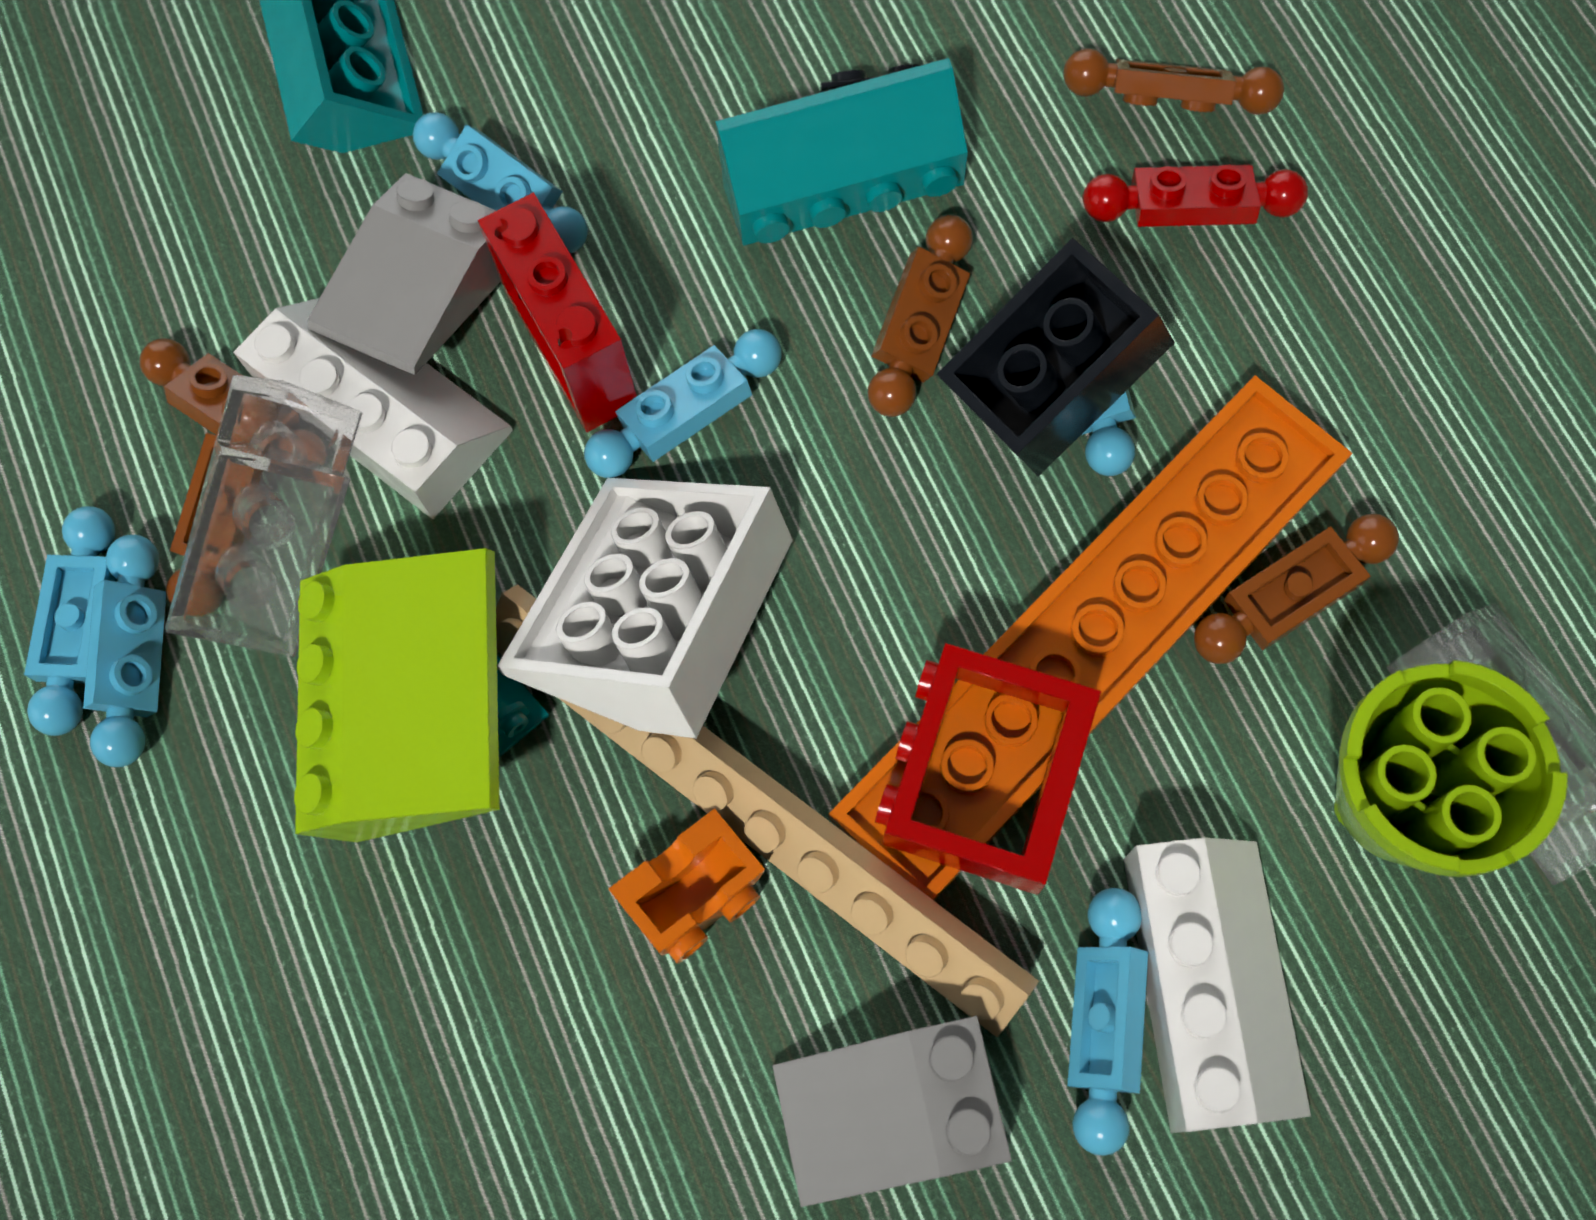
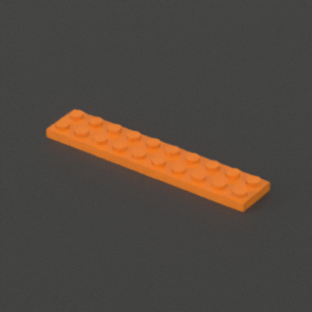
M1254 375L983 655L1100 690L1101 695L1090 735L1340 470L1353 453ZM958 680L953 686L911 820L988 844L1042 786L1063 712ZM898 742L828 814V818L841 831L932 900H935L962 870L883 845L886 826L875 823L886 784L899 787L906 767V762L895 759L899 746Z

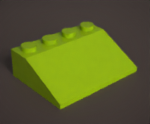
M482 548L346 564L300 580V596L298 599L299 657L297 661L298 709L295 729L297 740L296 788L294 792V803L296 806L295 834L358 843L500 810L495 551Z

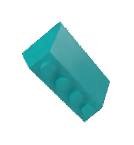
M259 0L291 141L346 153L413 135L414 126L423 116V111L394 0Z
M949 58L715 121L724 190L743 246L756 242L773 243L792 232L814 226L818 228L830 227L846 217L868 211H888L896 207L900 202L926 195L930 197L942 196L952 191L955 187L964 185L968 150L954 71Z

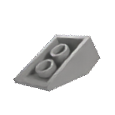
M405 173L370 208L307 319L308 329L416 375L501 282L477 221L497 210Z
M977 1016L910 1030L772 1065L801 1207L1012 1162Z

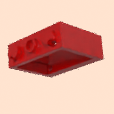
M534 192L477 220L508 298L586 433L618 417L615 411L637 397L622 340Z
M945 643L939 663L926 660L919 680L915 698L926 701L920 723L916 724L907 721L899 742L895 759L906 762L900 785L897 787L886 784L879 804L875 823L886 826L883 845L1039 895L1047 882L1101 691ZM956 679L1063 712L1021 855L911 820Z

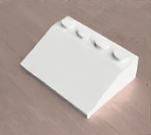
M607 478L497 665L501 674L638 731L697 738L793 541L771 488Z

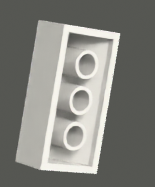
M319 298L275 308L233 353L259 386L298 411L303 420L430 518L434 519L513 431L508 423L427 363L416 375H413L309 330L307 319Z
M1196 838L1136 845L1123 860L1129 892L1138 900L1141 909L1142 923L1136 935L1139 949L1148 951L1146 993L1171 1133L1310 1117L1311 1112L1257 842Z

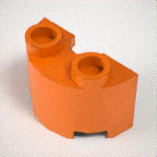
M714 808L678 835L673 844L663 853L650 861L645 860L608 888V890L660 955L663 956L669 953L678 964L690 957L708 940L704 930L724 915L729 922H733L759 900L760 895L753 886L760 879L765 868Z

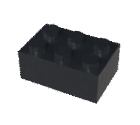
M1072 238L937 375L1039 477L1175 342L1160 315Z

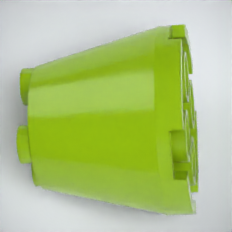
M1453 660L1449 664L1420 665L1403 671L1398 670L1385 678L1353 710L1345 726L1340 745L1334 813L1338 821L1346 827L1355 841L1379 858L1436 875L1450 877L1482 875L1517 862L1535 850L1548 837L1563 809L1567 792L1568 773L1561 772L1557 748L1545 724L1550 718L1539 703L1517 683L1492 669L1470 662Z

